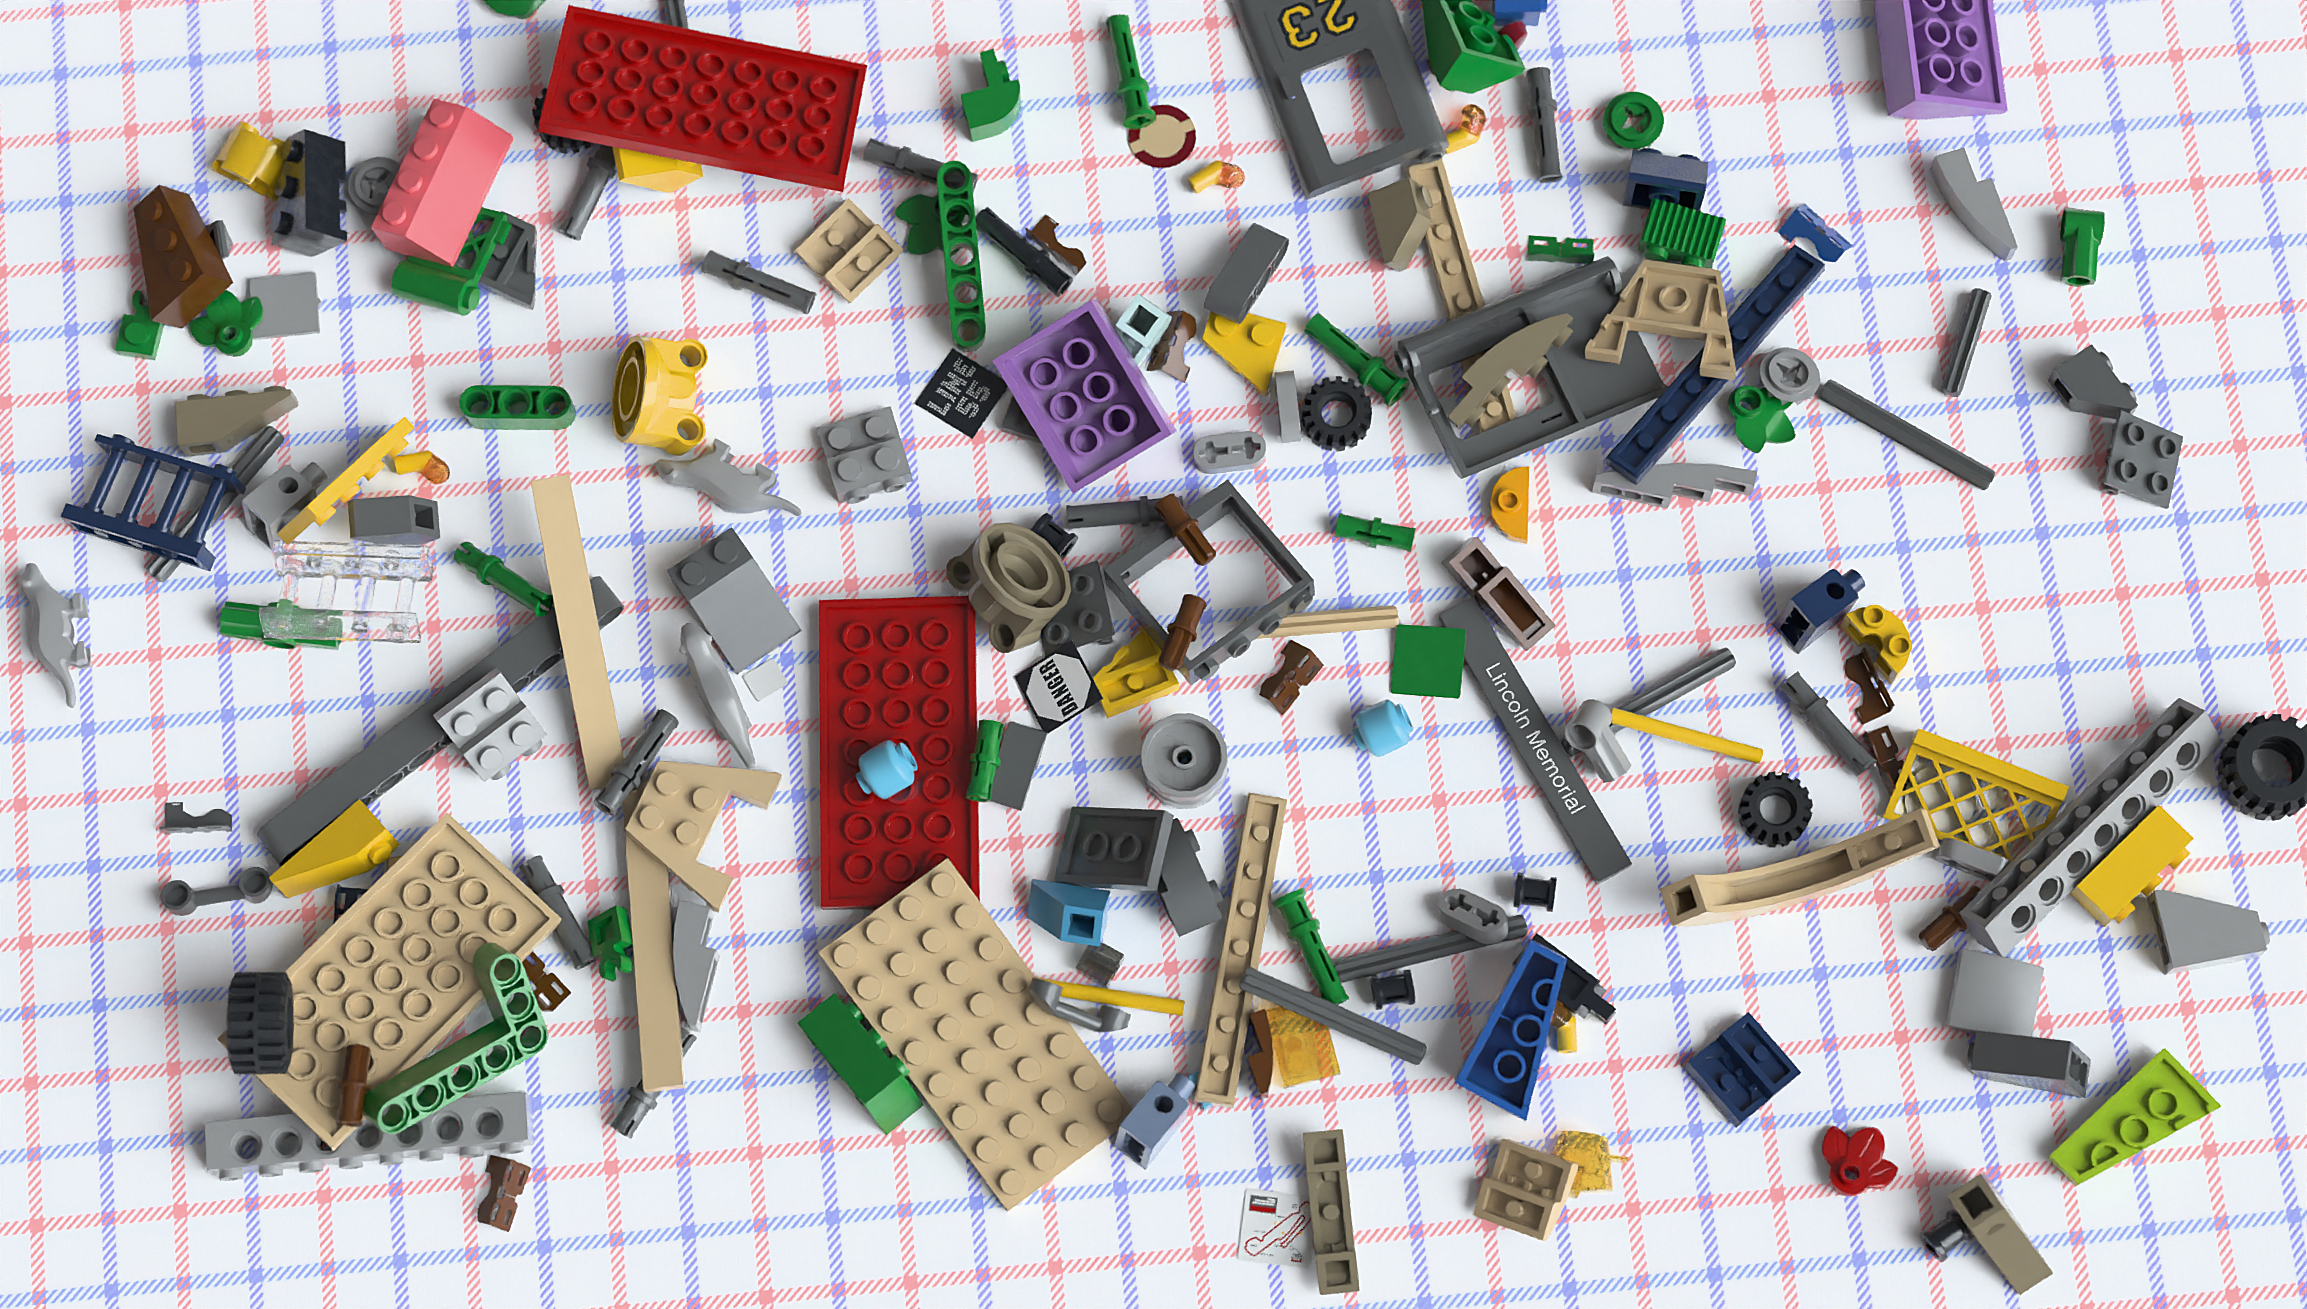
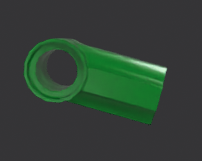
M2064 208L2060 227V241L2064 242L2061 282L2076 287L2095 284L2098 247L2101 245L2105 226L2104 211Z

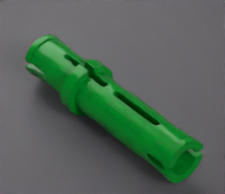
M469 541L460 544L462 548L468 551L467 554L459 548L456 549L454 561L476 574L478 581L484 585H493L531 610L538 617L547 614L546 610L539 607L540 604L549 610L552 608L553 598L551 594L544 592L504 566V562L498 556L487 555Z

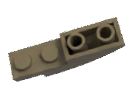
M1565 313L1546 318L1513 333L1492 347L1461 377V380L1471 390L1450 413L1448 420L1459 430L1465 424L1472 427L1486 411L1481 405L1490 394L1497 398L1511 382L1507 377L1510 371L1521 381L1528 374L1534 378L1547 364L1548 360L1544 355L1553 345L1559 349L1574 332L1569 327L1573 322V317Z

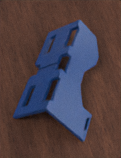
M1806 204L1796 208L1778 231L1790 243L1795 237L1808 238L1815 245L1818 257L1827 262L1836 263L1845 251L1854 247L1834 228L1825 224L1826 221ZM1818 226L1825 234L1822 235L1815 227ZM1829 238L1833 239V240H1834L1839 246H1841V247H1838V246H1837L1832 240H1830Z

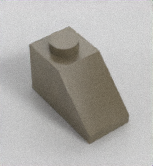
M1406 178L1368 192L1384 263L1399 272L1407 269L1432 223L1429 211L1432 208L1431 195L1425 186L1411 178Z

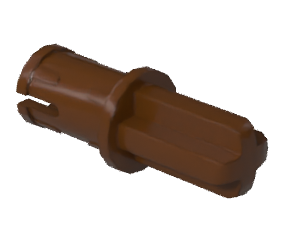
M1171 493L1156 503L1154 509L1172 531L1173 540L1181 542L1197 565L1205 566L1216 557V551L1199 530V521L1190 517L1175 494Z
M1193 594L1183 595L1182 603L1174 622L1167 626L1169 634L1158 662L1160 666L1169 671L1181 668L1190 643L1197 639L1195 631L1203 611L1207 607L1206 601L1201 597Z
M1973 885L1953 905H1945L1942 908V914L1919 933L1918 938L1927 950L1936 951L1958 931H1966L1967 925L1960 912L1978 895L1977 893L1981 891V888Z
M352 1044L347 1047L343 1079L337 1085L341 1088L335 1123L350 1127L362 1126L365 1092L370 1091L367 1077L371 1050L368 1046Z

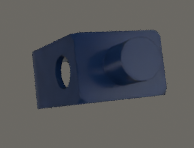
M1834 568L1829 570L1793 596L1773 626L1796 653L1800 654L1849 613L1859 599L1858 592L1866 586L1863 577L1855 569H1850L1843 575Z

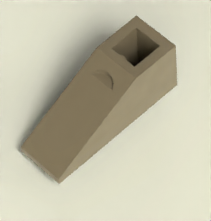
M269 386L264 388L263 392L257 393L232 390L226 392L225 396L211 398L205 394L190 395L186 398L187 400L175 401L177 444L186 457L225 453L298 407L299 401L291 389L283 386Z
M1985 1171L1947 1195L1968 1228L2019 1295L2024 1294L2054 1274Z

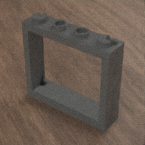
M1228 479L1189 506L1185 511L1192 519L1199 521L1198 528L1201 532H1204L1230 513L1292 587L1191 661L1185 655L1181 668L1178 671L1190 685H1193L1200 679L1205 681L1211 678L1218 671L1220 664L1231 656L1233 658L1241 656L1249 649L1253 640L1261 634L1269 635L1281 625L1283 618L1293 611L1298 613L1304 610L1315 596L1314 579ZM1164 524L1103 568L1106 585L1161 651L1168 633L1128 586L1183 547L1180 541L1173 540V533L1167 524Z

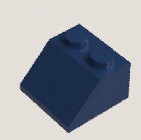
M1643 148L1640 151L1632 150L1623 206L1649 210L1652 198H1657L1667 203L1672 202L1674 205L1679 204L1682 207L1700 211L1706 192L1709 162L1700 161L1699 157L1690 154H1681L1678 157L1662 155L1661 151L1653 148Z

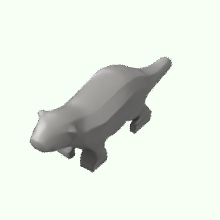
M717 438L713 441L714 452L709 455L678 461L659 459L655 463L656 470L661 479L666 483L699 490L726 511L747 514L769 509H781L795 516H801L802 514L801 509L790 501L766 493L773 489L777 482L776 474L773 470L758 462L755 466V471L758 475L742 473L738 467L729 463L734 457L729 452L731 447Z
M31 562L26 564L20 583L33 612L31 626L32 651L41 665L61 682L65 689L66 704L69 708H74L76 705V692L69 667L75 666L87 669L93 667L91 648H85V641H79L76 645L73 643L75 630L72 619L89 618L88 601L85 597L83 598L80 592L74 593L71 600L64 598L45 580L38 565Z
M694 622L687 623L681 627V646L679 651L687 656L689 671L703 704L714 722L720 739L727 740L732 745L747 768H754L756 762L748 733L752 724L743 709L738 692L723 660L711 646L712 635L706 634Z

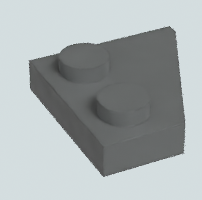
M501 210V212L507 215V222L511 224V229L503 245L496 244L477 285L533 310L536 299L537 229L534 225ZM474 261L472 262V264H471L469 270H471V268H472V266H473V264H474Z

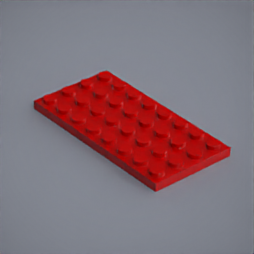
M568 5L540 117L538 132L843 192L868 65Z
M969 596L819 600L821 909H878L947 858L980 901L979 802L966 798L972 768L969 759L970 754L975 751L978 736L976 611L969 601ZM887 740H891L896 744L903 743L909 749L917 764V770L914 771V782L886 799H881L873 792L870 794L865 793L856 778V774L860 772L859 757Z

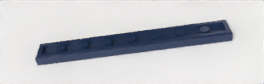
M1796 244L1789 249L1728 319L1736 372L1825 271L1826 264ZM1704 347L1606 457V465L1635 485L1643 479L1729 381L1727 379L1700 376V364Z

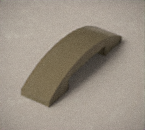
M1343 1129L1303 1133L1319 1296L1360 1292Z

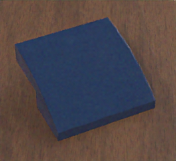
M1749 1011L1683 1066L1735 1128L1751 1117L1802 1073Z

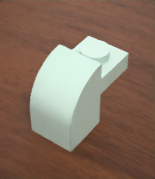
M1136 294L1115 325L1118 327L1116 329L1138 367L1151 349H1154L1172 319V316L1141 294Z

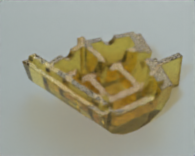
M1561 1131L1552 1151L1553 1155L1579 1164L1570 1193L1574 1194L1573 1199L1576 1200L1580 1194L1614 1191L1611 1162L1627 1164L1629 1157L1610 1154L1607 1137L1582 1131Z

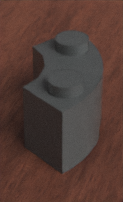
M1177 817L1172 822L1157 892L1178 937H1181L1223 919L1217 903L1223 901V897L1215 879L1208 881L1196 856V852L1201 851V848L1192 828L1185 831Z

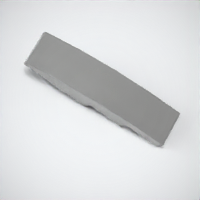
M1657 464L1650 469L1637 485L1616 471L1596 474L1592 493L1668 509L1672 495L1708 503L1714 489L1751 496L1758 471L1717 464Z

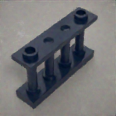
M97 434L94 441L108 454V457L87 503H82L81 507L66 503L60 517L74 531L210 572L216 557L205 547L206 542L204 538L225 490L244 495L247 489L236 477V471L221 464H215L214 468L144 448L135 445L133 440L120 434H113L112 438ZM123 460L142 465L122 512L116 513L115 517L105 515L102 507ZM157 470L176 475L155 524L151 523L149 528L138 525V521L135 519ZM191 480L210 485L189 534H184L183 538L172 535L170 527Z

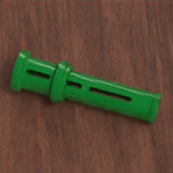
M1116 14L1106 19V26L1108 27L1119 78L1116 95L1122 100L1125 114L1122 117L1123 126L1128 129L1144 128L1156 121V113L1150 108L1147 95L1150 91V86L1146 79L1141 76L1129 22L1130 18L1126 14Z
M1321 313L1314 315L1307 323L1304 332L1358 375L1357 379L1363 387L1369 386L1383 397V403L1386 406H1393L1406 392L1411 382L1406 376L1402 378L1385 365L1386 360L1381 356H1371L1340 329L1331 324Z
M1305 889L1295 890L1276 899L1272 904L1275 909L1280 910L1288 927L1286 935L1292 942L1296 941L1321 997L1336 1005L1349 1000L1350 998L1338 978L1335 967L1318 933L1321 929L1320 921L1313 918L1304 897L1307 894Z

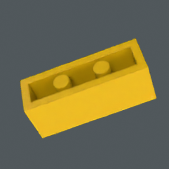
M2158 805L2074 888L2070 895L2104 928L2113 919L2120 924L2136 908L2131 901L2140 892L2147 897L2163 881L2158 874L2167 865L2175 870L2191 854L2185 847L2194 838Z

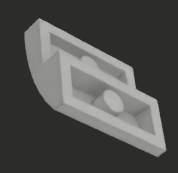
M1965 948L1959 949L1945 1026L1972 1035H1976L1977 1030L2032 1037L2045 968L2008 957L2002 958L1991 953Z

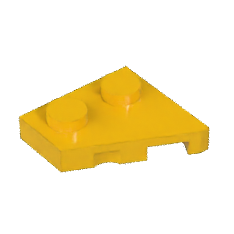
M1210 311L1202 343L1215 355L1221 356L1237 374L1240 373L1252 383L1258 393L1266 396L1287 329V323L1248 313L1243 322L1237 324Z
M1140 627V633L1127 646L1123 645L1117 651L1112 662L1107 666H1103L1093 677L1104 698L1099 702L1106 718L1113 717L1180 690L1174 672L1159 665L1158 659L1162 651L1142 627Z

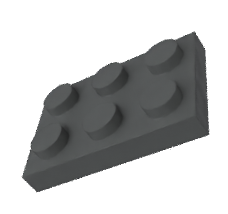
M1072 806L1054 882L1089 888L1157 891L1174 815L1166 810Z

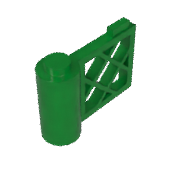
M481 207L474 224L483 220L492 221L493 224L489 232L476 238L472 230H470L468 234L470 241L464 243L458 255L460 257L475 250L477 257L471 270L458 267L456 262L453 267L409 256L407 260L400 262L394 271L391 282L393 295L397 298L457 315H468L479 304L481 293L477 284L496 244L503 245L511 229V224L507 222V215L503 212Z

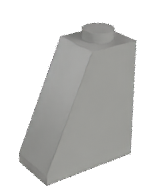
M2164 889L2155 890L2146 898L2165 975L2259 958L2268 950L2267 945L2270 944L2269 929L2265 921H2260L2258 911Z

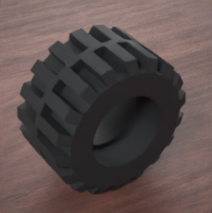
M2272 714L2268 719L2264 715L2258 716L2251 723L2249 721L2245 723L2226 743V747L2222 750L2219 757L2222 759V762L2218 765V775H2223L2224 779L2219 783L2222 791L2229 789L2231 795L2227 800L2232 805L2238 801L2242 805L2239 811L2246 816L2253 811L2256 813L2255 819L2264 821L2268 816H2271L2272 821L2281 820L2285 815L2290 817L2307 805V724L2302 728L2296 725L2297 718L2289 716L2286 721H2283L2281 714ZM2258 749H2272L2282 754L2291 766L2292 780L2290 785L2277 787L2261 780L2253 767V752Z
M235 972L229 985L227 1000V1051L229 1064L234 1074H286L291 1064L294 1037V1004L291 981L286 972Z

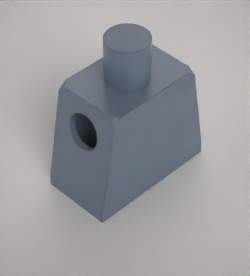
M1177 1073L1168 1085L1162 1081H1156L1121 1123L1114 1147L1147 1170L1185 1120L1190 1106L1187 1099L1196 1089L1195 1084L1181 1073Z

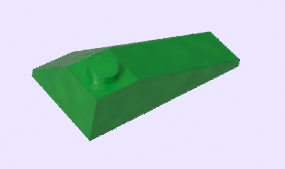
M1421 0L1429 63L1439 86L1451 92L1460 91L1474 94L1519 76L1524 72L1526 68L1515 44L1508 35L1500 37L1492 27L1495 19L1489 11H1482L1472 0Z

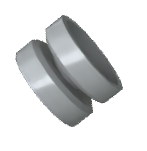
M1176 713L1159 720L1147 732L1141 747L1143 779L1149 792L1162 804L1176 809H1195L1209 803L1222 790L1228 775L1227 744L1221 731L1208 719L1193 713ZM1187 757L1189 763L1185 765L1180 764L1179 758Z

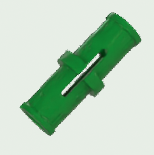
M1339 512L1334 537L1369 543L1368 547L1371 548L1381 545L1411 552L1416 528L1382 522L1380 517L1374 516V519L1370 520Z
M986 719L979 720L975 751L970 754L969 763L972 765L970 782L966 793V798H969V800L983 803L991 802L996 769L1000 768L1001 759L998 757L1000 740L1004 729V724H1001V722Z

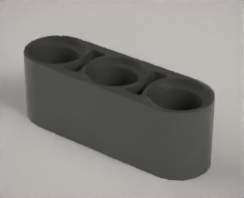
M1254 222L1211 285L1204 301V308L1234 323L1241 324L1282 262L1290 239Z

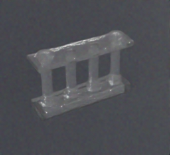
M274 540L272 557L277 577H283L277 607L259 608L258 613L264 638L281 640L291 638L373 641L396 644L421 643L417 612H410L415 582H432L434 568L429 546L292 541L287 545L283 540ZM299 578H322L316 609L293 608ZM338 579L361 580L355 610L332 609ZM378 580L400 581L394 612L371 611L376 582Z

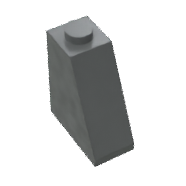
M1976 1030L1975 1042H1971L1968 1047L1967 1061L1968 1065L1971 1066L1970 1070L1981 1079L2072 1097H2086L2091 1059L2072 1041Z

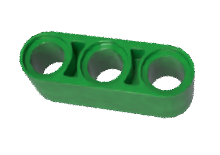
M475 385L465 389L459 400L460 409L468 423L475 429L563 430L571 426L576 418V408L570 395L559 386ZM480 401L488 402V407L484 412L479 414L471 413V408L475 403ZM520 401L527 403L523 412L519 414L509 413L510 407L514 403ZM555 402L565 403V408L562 412L558 414H549L547 412L551 404Z

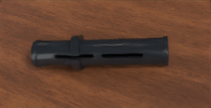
M986 207L985 210L982 209L975 217L976 228L1024 268V273L1029 278H1036L1056 297H1060L1061 294L1063 295L1073 282V278L1049 259L1050 254L1043 249L1039 250L1033 246L1026 238L992 211L990 207Z

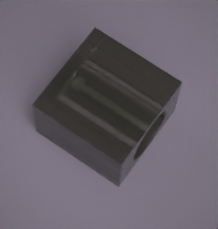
M1101 942L1100 947L1088 945L1075 969L1080 975L1104 988H1108L1123 963L1125 956Z

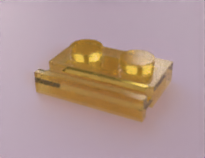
M1281 1006L1266 1010L1273 1048L1284 1090L1341 1075L1329 1027Z

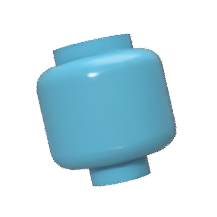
M1385 699L1357 713V728L1353 729L1352 733L1361 751L1369 749L1374 756L1382 757L1407 745L1410 740L1409 733L1414 731V728L1401 703L1395 705L1391 700Z
M887 740L859 757L860 772L856 774V778L865 793L870 794L873 792L881 799H886L914 782V771L917 770V764L905 744H896L891 740Z

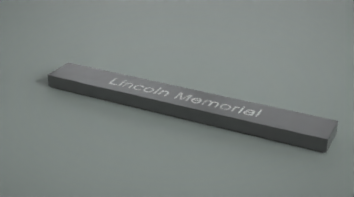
M1474 596L1439 614V619L1445 628L1466 630L1464 662L1595 883L1599 885L1631 867V860Z

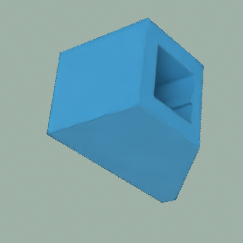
M1032 879L1027 918L1060 941L1100 947L1107 927L1111 891Z

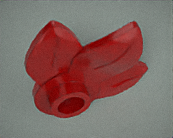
M1831 1126L1827 1130L1823 1138L1821 1154L1831 1167L1829 1170V1181L1832 1188L1838 1194L1853 1197L1863 1193L1866 1188H1885L1891 1184L1898 1172V1167L1894 1163L1882 1159L1885 1152V1139L1880 1129L1866 1127L1855 1132L1852 1137L1836 1126ZM1847 1170L1854 1173L1857 1179H1848L1844 1171Z

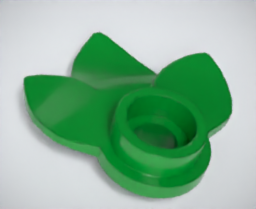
M917 194L902 202L895 210V216L912 225L907 238L908 252L913 255H926L938 247L943 252L938 194L934 197ZM956 210L953 215L947 217V221L954 227H962L966 214ZM961 248L954 250L950 257L955 255Z
M225 290L206 307V316L196 318L189 324L191 334L200 345L204 347H217L226 356L240 357L246 354L252 346V331L262 321L263 306L258 296L250 297L240 303L231 291Z
M1747 385L1733 390L1728 398L1727 408L1730 415L1736 420L1734 431L1739 442L1749 451L1758 454L1762 451L1766 441L1774 444L1793 441L1796 433L1790 419L1784 412L1793 402H1787L1782 405L1781 400L1775 396L1768 397V390L1765 387L1758 389ZM1740 403H1748L1752 410L1743 408Z

